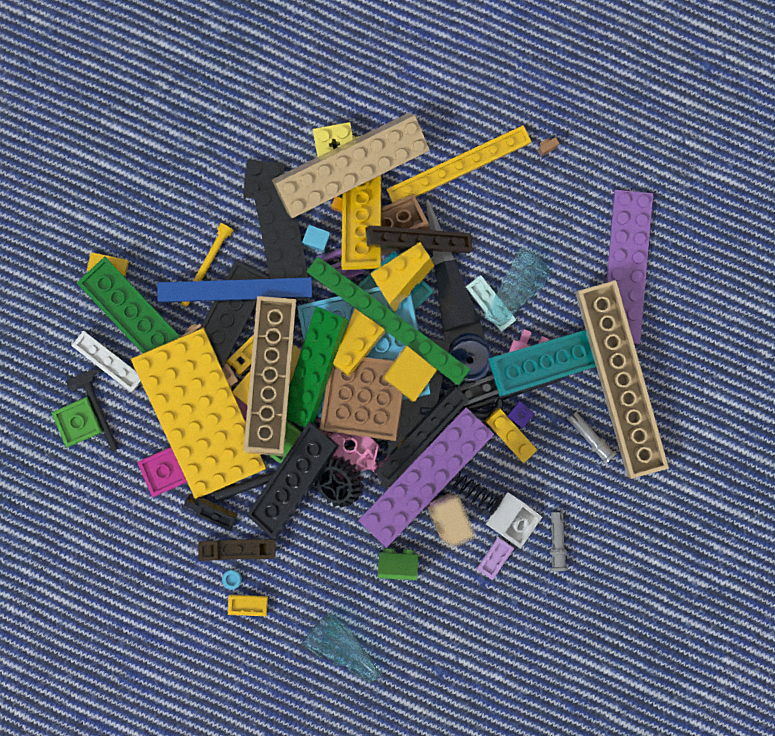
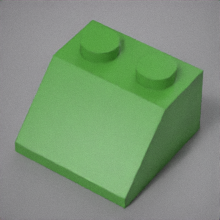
M383 548V551H379L378 578L417 580L418 554L414 553V550L403 549L402 553L395 552V549Z

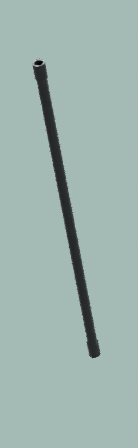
M561 378L500 396L498 393L465 405L460 410L467 408L468 410L475 411L497 403L498 398H501L503 401L540 387L560 382ZM371 438L378 445L390 441L385 439ZM356 444L347 445L345 449L351 451L355 448ZM275 471L214 491L216 502L267 484Z

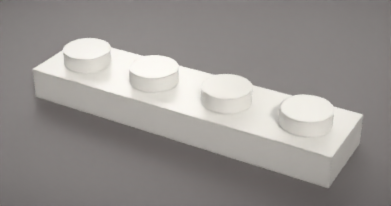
M83 331L72 344V347L133 393L141 383L137 372L87 332Z

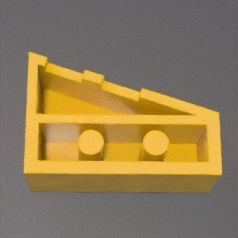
M418 243L372 272L371 276L395 312L399 308L398 305L405 297L407 298L411 294L410 291L417 283L419 284L434 267V264L422 244Z

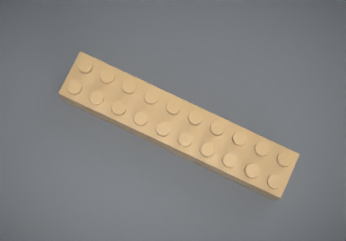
M616 280L576 291V297L627 477L633 479L668 469V463Z

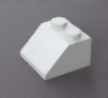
M507 493L495 513L490 516L486 525L521 549L542 519V516L510 493Z

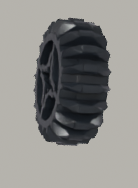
M336 455L330 459L313 486L318 487L316 493H321V499H327V504L332 502L333 507L339 505L342 508L350 506L362 495L364 487L362 481L364 477L359 476L361 470H356L357 464L352 465L351 459L345 461L344 456L338 458Z

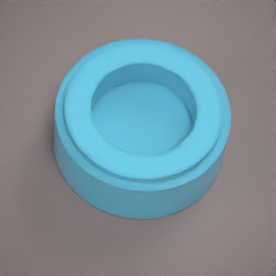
M228 570L222 577L223 585L230 590L238 588L242 582V576L237 570Z

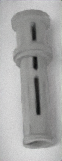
M577 411L567 419L592 446V451L602 458L603 464H606L617 454L616 451H612L605 443V439H600Z
M551 512L552 549L550 555H552V567L550 571H568L565 558L567 551L564 549L563 512Z

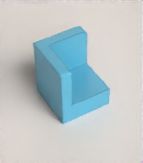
M309 225L302 241L303 246L325 253L330 233Z

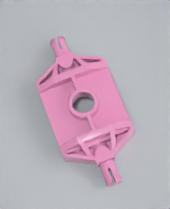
M325 431L331 439L340 445L333 456L337 455L338 458L344 456L345 461L351 459V464H357L356 470H361V472L368 469L374 472L378 466L375 461L379 450V445L370 437ZM348 440H353L356 444L355 448L351 451L345 449V443Z

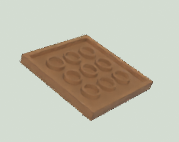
M365 357L350 376H347L333 364L326 385L320 429L322 431L397 441L404 394L383 379V376L394 361Z

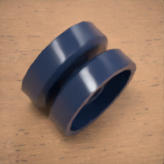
M465 333L452 341L448 353L471 370L464 381H476L484 377L491 366L489 358H491L490 349L486 340L478 334Z

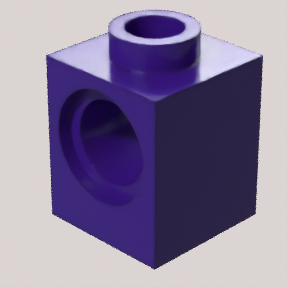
M519 401L508 413L507 417L517 427L523 429L535 413Z

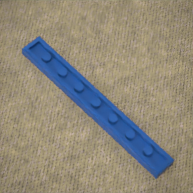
M312 278L157 283V300L159 303L256 300L257 296L286 299L312 298Z

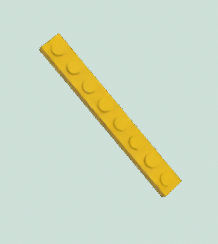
M524 125L396 184L386 189L392 203L412 194L418 197L531 144L530 137Z

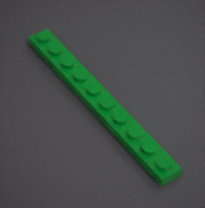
M318 256L306 271L351 306L385 329L386 332L402 344L412 349L460 386L471 371Z

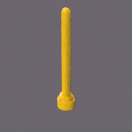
M222 223L219 224L217 228L218 236L193 281H202L224 239H227L234 230ZM181 302L182 306L187 307L190 303Z

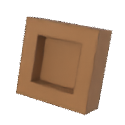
M556 137L552 140L547 138L540 143L537 152L543 157L558 148L560 143Z

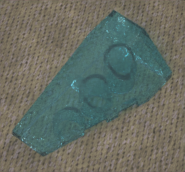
M522 247L519 249L484 316L485 319L501 327L531 297L542 289L551 271L538 255Z
M331 613L320 619L301 642V645L319 658L325 656L333 661V665L337 667L342 665L348 668L349 673L368 683H372L382 676L381 671L347 626Z

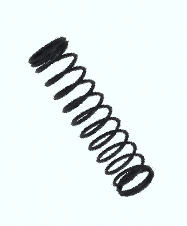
M459 471L446 485L448 486L451 483V481L458 475L457 480L452 488V490H455L456 487L465 478V481L459 491L460 495L465 490V488L472 482L465 496V499H467L470 496V494L478 487L477 492L472 500V503H474L475 500L480 496V494L485 490L478 507H480L485 502V500L491 495V498L485 508L486 512L493 504L492 508L489 511L490 515H493L495 513V511L497 510V508L503 500L500 496H498L492 501L494 495L493 492L489 493L485 497L487 488H484L478 494L481 484H477L472 489L474 479L470 480L464 487L468 475H465L458 482L461 475V471Z

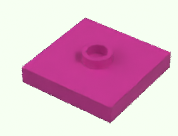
M171 447L137 462L152 497L187 483Z

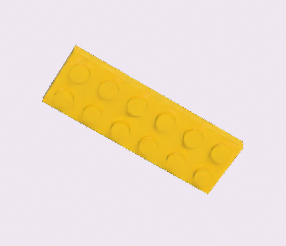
M381 175L343 193L342 270L381 267V248L367 247L365 230L369 225L381 226Z

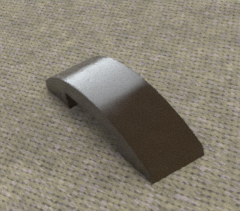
M275 539L198 541L199 561L276 559Z

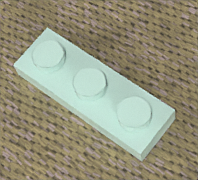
M481 275L466 286L467 291L500 332L516 321L515 317Z

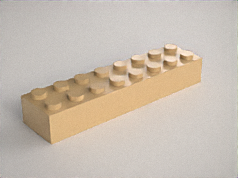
M407 113L272 179L288 215L294 218L430 150L416 116Z
M257 296L244 453L284 455L296 299Z
M447 493L430 501V506L427 509L431 518L436 523L435 527L444 544L448 543L450 547H453L475 537L457 496Z

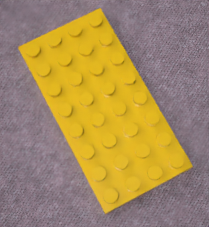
M204 327L131 358L195 499L266 469L261 454L244 453L246 421Z

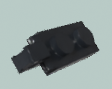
M191 493L184 503V506L196 512V516L228 531L232 530L238 515L205 498L198 497L195 499Z

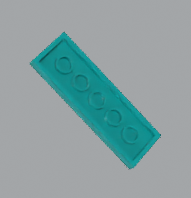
M586 330L489 358L500 396L596 367Z

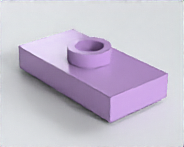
M497 537L476 569L493 580L514 547Z

